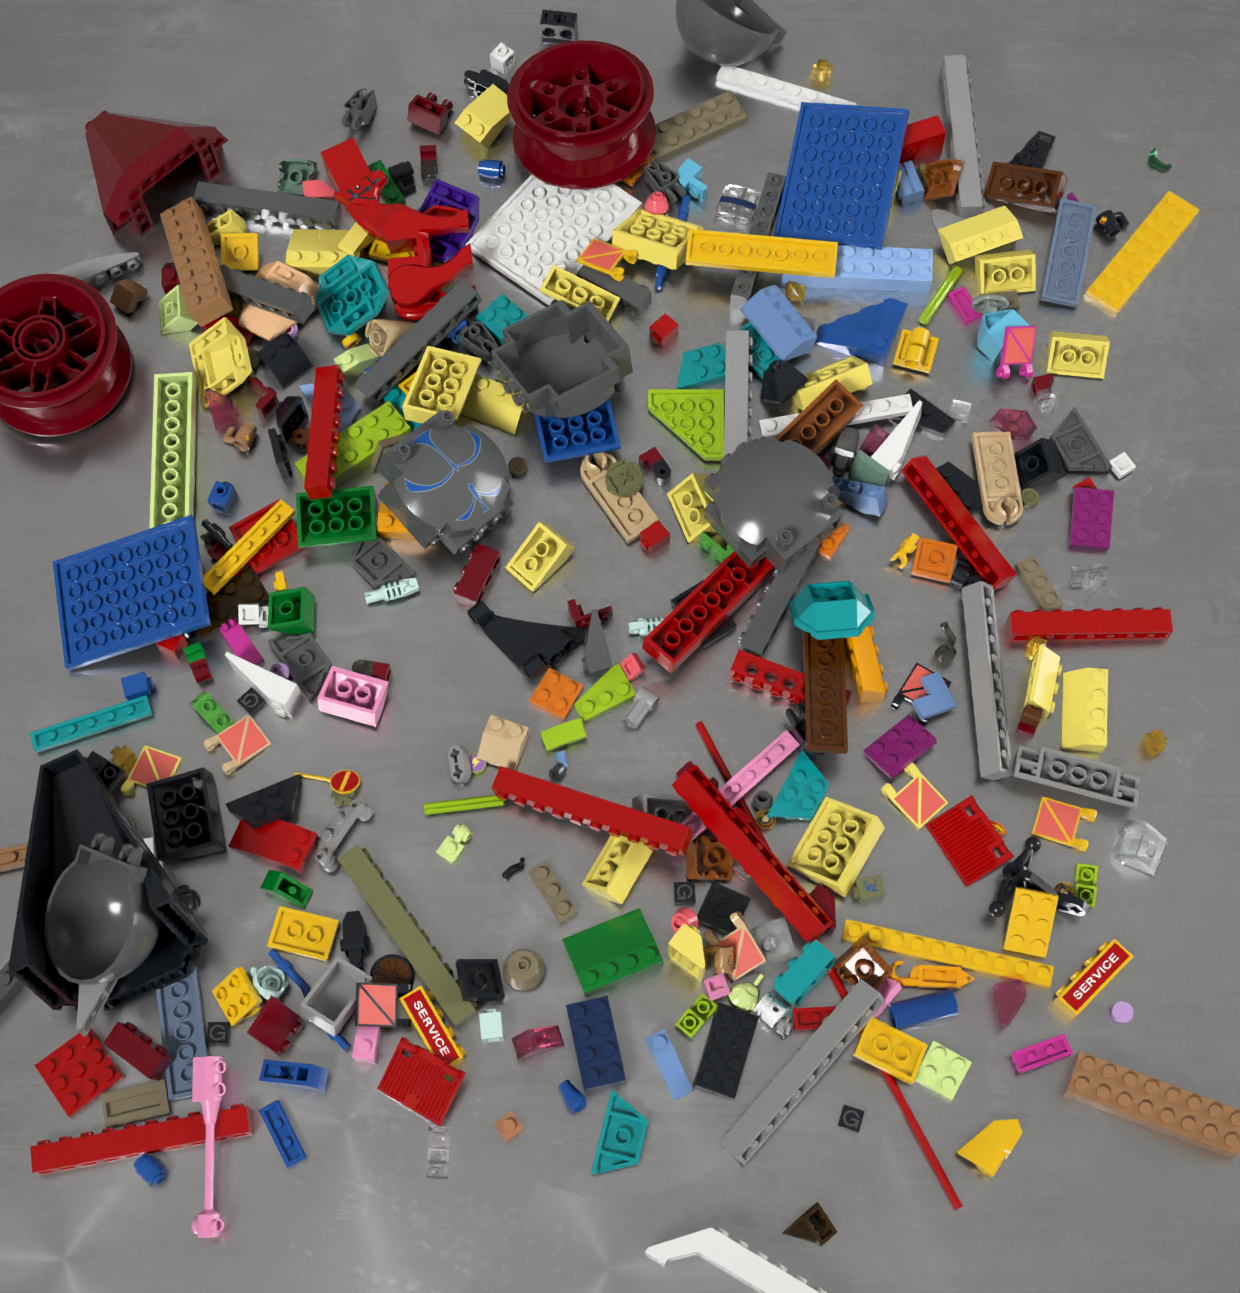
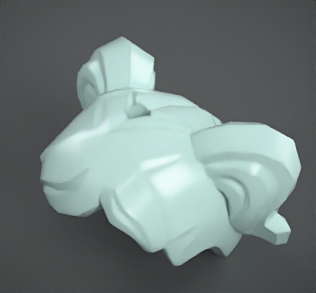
M264 966L259 970L251 967L250 971L246 973L259 996L267 1001L271 995L280 1001L279 997L288 987L283 971L275 966Z

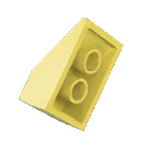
M492 84L463 110L455 124L486 148H489L511 118L508 110L507 94Z
M538 522L505 568L534 592L566 562L576 547L549 524Z

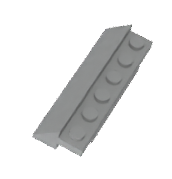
M1021 745L1018 747L1013 768L1014 777L1129 808H1137L1140 777L1122 773L1121 767L1041 746L1040 750Z

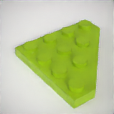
M648 389V410L705 461H721L724 457V389Z

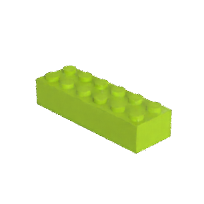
M390 401L339 433L340 442L337 443L339 456L336 458L337 473L334 475L336 481L335 489H338L370 467L379 441L412 432L411 427ZM307 455L294 463L298 474L304 482Z

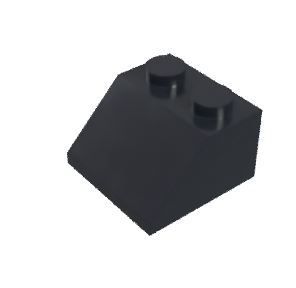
M287 331L257 352L261 365L283 389L313 367L301 347Z
M1042 437L1014 453L1017 474L1022 489L1049 485L1066 476L1055 441Z

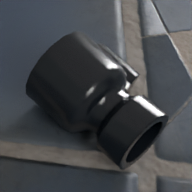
M958 558L950 583L964 587L965 585H971L982 580L979 574H971L970 562Z

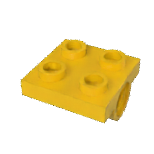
M916 327L912 331L903 329L893 365L930 374L939 338L930 336V332L925 328Z
M242 966L236 967L212 990L231 1026L238 1025L242 1020L253 1016L261 1009L260 1004L263 1001Z

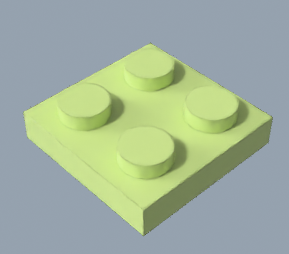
M933 1041L920 1064L915 1081L952 1101L972 1062Z

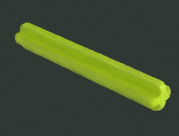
M956 265L950 271L919 316L918 321L923 325L928 324L961 276L963 271L961 267Z
M495 795L429 802L424 803V813L429 815L503 806L504 800L497 798Z

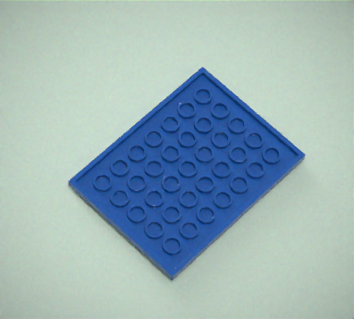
M801 102L774 237L838 242V245L882 250L909 117V109Z
M192 515L53 561L65 669L68 671L210 626L195 517Z

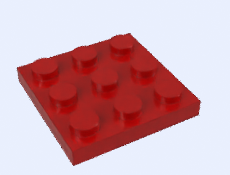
M280 499L228 527L235 540L238 542ZM290 519L249 560L257 575L305 549L298 547V530L293 520Z
M90 1029L86 1037L78 1033L34 1065L70 1118L125 1078L92 1029Z

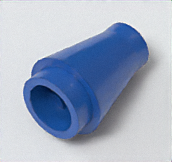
M569 1080L563 1081L558 1086L568 1110L578 1113L586 1107V1097Z

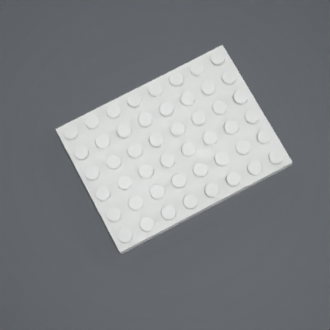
M531 174L465 245L470 243L472 253L550 306L557 300L539 290L552 266L555 265L577 276V272L583 266V264L577 262V259L593 238L610 243L612 241L613 229L641 209L642 202L615 184L594 189H567L547 184Z

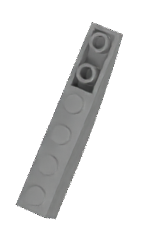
M138 252L122 253L79 262L51 274L71 276L94 287L112 278L119 277L130 270H135L143 265Z

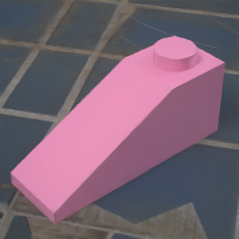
M358 1026L352 1058L356 1062L377 1064L382 1027Z

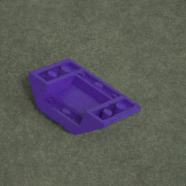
M437 178L418 212L423 213L434 205L460 210L467 208L470 233H449L433 235L430 238L432 257L447 262L460 249L466 246L465 244L472 236L479 222L480 197Z

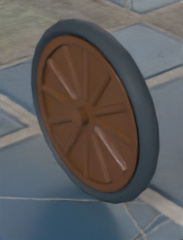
M390 954L379 958L373 964L370 971L372 983L413 985L414 982L412 965L408 960L399 955ZM397 993V998H400V997L404 996L405 994H398V993Z

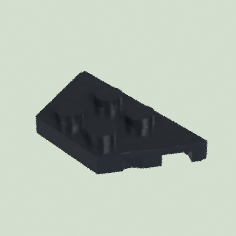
M297 774L228 802L226 806L230 812L237 814L239 819L247 822L253 829H257L294 813L295 801L299 795L297 790L299 784H302V779Z

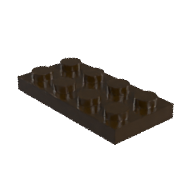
M253 568L229 580L215 595L211 592L206 593L210 626L197 630L204 640L218 632L219 628L222 627L221 624L224 622L225 624L228 623L229 619L233 620L236 618L239 620V604L259 603V607H262L269 603V594Z

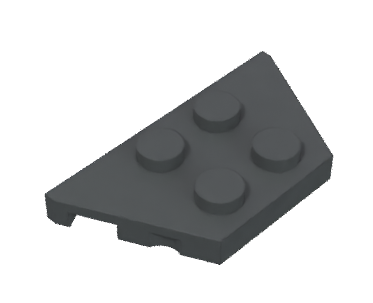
M1073 408L1066 419L1053 432L1049 440L1056 442L1060 458L1068 471H1110L1112 468L1111 464L1077 409Z
M378 534L376 541L358 542L357 549L350 559V563L376 589L381 588L383 584L387 585L394 581L397 582L417 576V573Z
M311 633L301 634L300 636H288L286 639L281 640L269 639V645L280 661L287 665L290 675L310 702L333 666L331 661Z

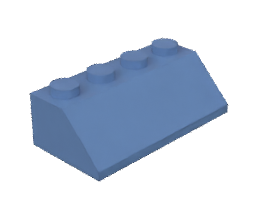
M776 284L759 290L741 307L740 310L779 360L787 361L812 351L818 336Z

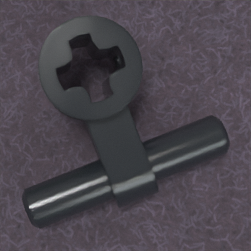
M207 519L202 521L201 525L208 532L202 534L200 538L206 545L212 548L218 541L227 551L233 547V544L225 538L226 533L216 523L211 524Z

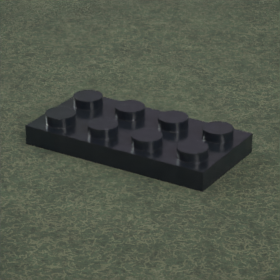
M720 1002L717 1003L693 1086L732 1100L735 1099L759 1016Z

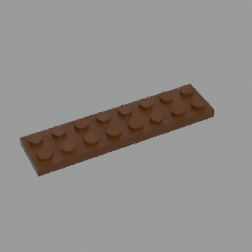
M803 631L806 752L847 754L848 733L844 638L817 640L811 636V633Z

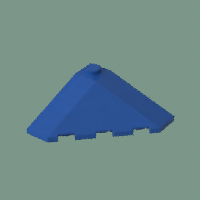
M889 298L875 306H868L852 315L848 314L829 324L820 325L816 332L818 337L815 344L884 366L908 303Z

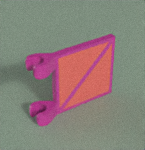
M1005 326L1001 362L996 371L997 377L1009 378V365L1023 364L1019 370L1020 376L1027 378L1033 376L1032 357L1037 326Z

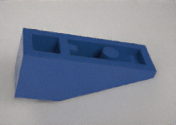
M264 1060L259 1081L306 1090L324 1091L329 1070L314 1064Z

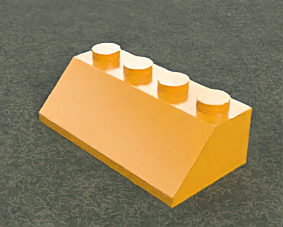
M869 625L863 629V632L858 637L844 638L860 704L884 700L885 694L888 692L886 681H882L881 674H883L881 662L878 663L876 657L879 655L877 644H873L872 640L874 638L873 627Z

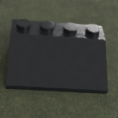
M202 767L146 784L159 862L205 856L225 850L213 773Z

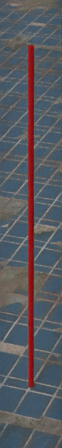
M700 721L695 726L727 783L732 776L703 722ZM742 797L737 801L739 808L753 820L749 826L771 850ZM833 966L828 974L843 1000L847 996L848 991ZM880 1070L954 1209L957 1210L963 1207L894 1077Z

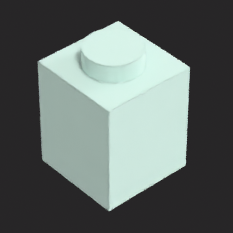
M497 1009L484 1010V1013L479 1014L483 1043L504 1041L501 1011L497 1012Z

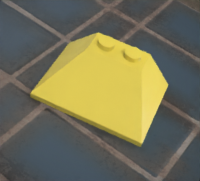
M225 317L189 343L202 409L204 410L242 384L252 372L245 338Z

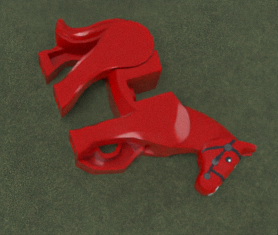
M375 170L352 184L345 193L334 192L333 196H335L337 202L346 206L353 220L365 232L375 239L385 242L391 254L414 251L415 256L388 259V289L394 309L399 317L411 321L421 320L426 312L432 309L441 297L446 295L441 291L442 288L451 284L462 273L473 269L470 243L460 249L448 262L432 267L430 238L433 235L470 233L467 208L460 210L434 205L425 212L420 213L399 203H379L381 190L387 185L388 180L384 172ZM478 305L472 311L479 310Z

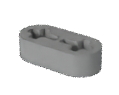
M453 745L448 751L451 777L455 782L466 783L471 777L468 751L463 746Z

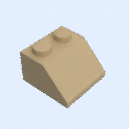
M490 715L483 731L477 758L499 767L502 766L516 770L529 739V727Z

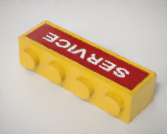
M1115 938L1111 943L1106 940L1098 949L1101 953L1096 958L1092 955L1084 963L1086 968L1082 972L1077 970L1069 978L1072 983L1068 987L1063 985L1055 993L1058 997L1054 1002L1072 1019L1134 957Z
M421 985L399 998L429 1052L449 1062L454 1068L465 1062L463 1056L466 1053L460 1043L457 1045L454 1043L452 1038L455 1034L450 1025L445 1027L442 1019L445 1017L440 1008H434L431 1003L435 999L429 989L424 991Z

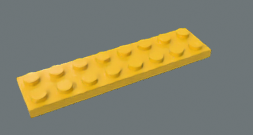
M1168 191L1088 288L1086 295L1117 314L1197 216L1200 209Z
M689 229L685 265L835 278L838 242Z

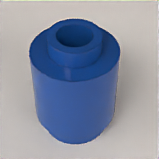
M489 159L479 161L478 174L482 175L483 178L501 179L505 175L506 167L502 161Z
M145 1153L133 1164L135 1172L149 1186L159 1185L166 1177L164 1175L166 1169L152 1155L148 1156Z

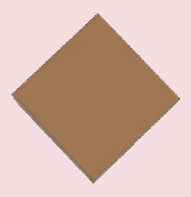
M132 279L118 281L115 284L110 303L126 313L135 312L138 301L146 299L148 289Z

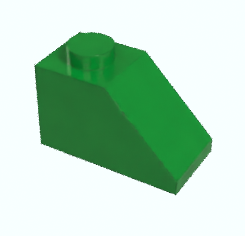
M275 870L268 871L260 889L274 897L303 909L313 891L285 873Z

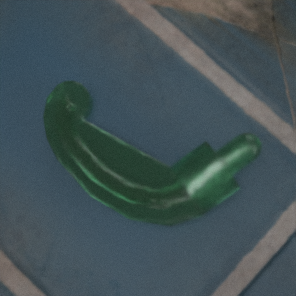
M1153 148L1149 154L1151 164L1164 171L1170 170L1172 165H1165L1156 158L1157 151L1156 148Z

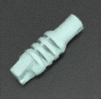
M409 578L397 582L394 581L387 585L383 584L380 589L364 592L368 605L381 600L388 602L406 597L420 589L417 579Z
M665 617L641 618L637 622H631L628 624L629 634L647 636Z

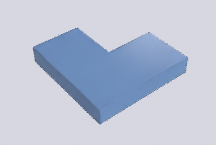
M939 671L921 677L920 682L927 696L915 699L912 702L920 720L956 708L957 704Z

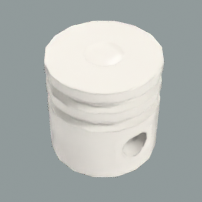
M768 992L755 1006L753 1012H758L757 1015H761V1019L773 1028L789 1009L778 999L775 1000L776 997L774 995L771 996V992Z

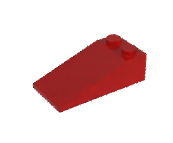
M240 820L228 847L303 876L318 845L319 836L314 831L282 820L274 821L257 829H253L247 822Z

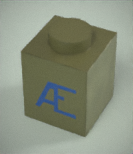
M880 874L855 880L852 893L854 899H858L859 904L884 899L885 891Z

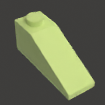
M364 344L348 349L333 360L335 365H338L340 371L344 373L345 381L348 383L363 374L364 369L374 364L375 360L383 356L373 355L368 345Z

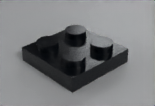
M275 428L268 429L277 467L282 479L290 478L289 471L292 468L287 457L286 445L282 435L277 434Z
M712 881L697 914L698 922L725 934H730L738 929L731 921L730 915L735 912H741L742 916H744L751 898Z
M458 959L455 965L463 1001H502L505 994L497 959Z

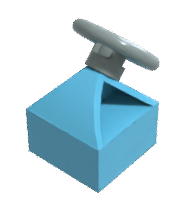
M987 294L973 299L971 307L974 311L982 313L978 329L977 347L994 363L1002 355L1005 326H1029V324L1014 309L1006 310L1009 306V301L1005 297ZM984 301L983 305L977 306V303Z

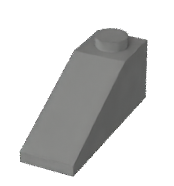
M118 980L97 985L79 984L76 1029L82 1036H87Z

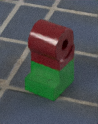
M198 642L183 648L197 684L212 679V672L201 643Z

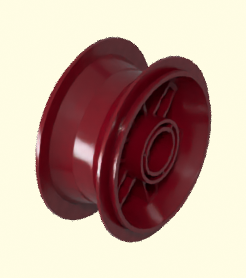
M579 40L565 42L543 49L531 56L517 69L511 78L507 92L508 110L515 122L512 137L513 147L521 165L537 179L547 184L567 189L600 188L621 181L633 174L648 159L656 141L655 120L650 111L654 97V86L646 66L629 51L616 45L599 41Z
M61 274L31 275L2 286L0 288V419L21 432L46 437L75 433L100 421L120 401L129 383L132 370L130 347L123 332L116 325L115 317L107 301L95 288L84 281ZM66 320H75V322L66 325ZM9 349H10L11 351H13V352H11L10 354H8V355L5 356V354L7 353V351H8ZM96 352L91 362L85 359ZM30 386V392H19V391H18V390H21V389H23V388H25V387Z

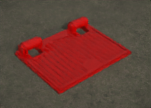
M972 795L925 824L966 886L971 885L1014 857ZM966 807H970L974 813L972 816L967 814L965 811ZM996 847L1002 854L999 858L993 852V849Z
M401 1037L377 1089L441 1126L466 1072L461 1069H455L449 1062L419 1045L410 1043L407 1038ZM404 1050L412 1053L411 1057L404 1055ZM446 1074L454 1078L453 1082L445 1078Z

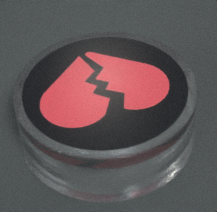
M739 863L732 867L733 873L744 883L751 879Z

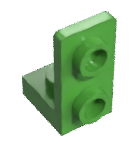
M704 532L700 534V545L705 550H710L714 553L715 558L721 563L734 552L729 545L723 549Z
M206 691L201 692L189 703L217 734L233 723L231 717Z

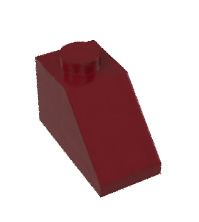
M174 262L166 263L161 271V285L165 294L169 293L178 284L181 285Z
M818 884L809 895L834 922L827 929L829 933L833 934L836 929L835 897L827 886L823 887Z

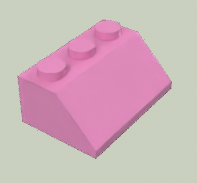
M332 666L317 698L319 711L376 727L384 708L389 682Z

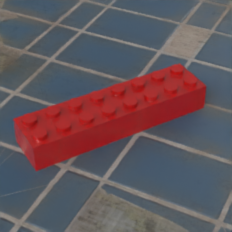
M734 551L644 638L642 649L672 674L774 573L776 568L765 557L750 569Z

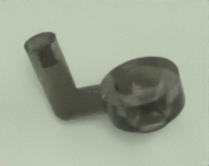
M943 622L940 627L948 640L936 649L935 655L940 662L947 663L952 661L957 653L954 648L956 636L948 623Z

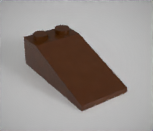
M993 161L983 197L1037 211L1057 214L1059 201L1063 198L1068 178L1062 171Z

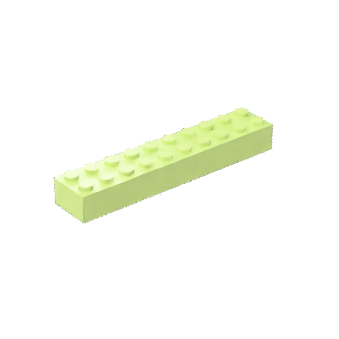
M192 372L154 374L149 529L189 515L194 517L197 382Z

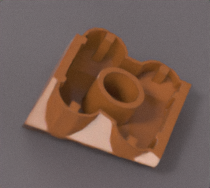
M945 159L931 162V164L925 167L924 177L928 180L924 186V200H936L954 195L962 161Z
M700 836L688 845L685 874L688 879L732 880L733 858L730 852L718 840L709 839L707 836Z
M864 937L859 938L844 954L837 958V963L834 965L838 970L839 976L843 980H847L852 986L862 979L874 989L894 971Z

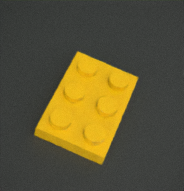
M1015 887L1003 948L1046 958L1059 896Z
M279 906L267 946L268 948L328 962L340 921Z
M872 1017L863 1028L853 1056L911 1085L914 1083L928 1044Z

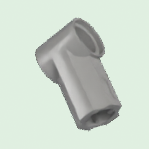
M642 686L633 699L634 702L623 715V720L631 727L637 728L647 713L655 708L660 697Z

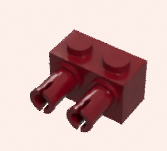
M429 92L425 98L417 94L408 105L407 121L439 135L447 125L448 112L453 108V104L450 100L447 103L448 99H445L441 105L436 103L438 100L437 96L434 93L432 95V92Z

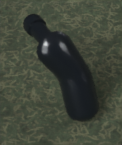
M521 857L519 863L509 866L502 873V878L508 880L515 872L523 870L525 858Z

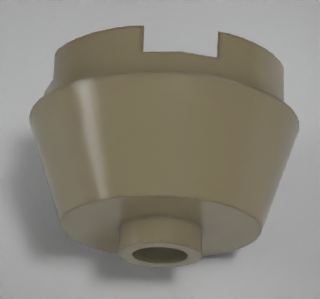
M518 949L512 952L506 958L503 965V975L506 982L518 990H529L536 987L542 981L545 973L543 959L537 952L531 949Z

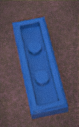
M276 1100L260 1109L259 1112L286 1167L289 1169L307 1159L308 1157L280 1101Z

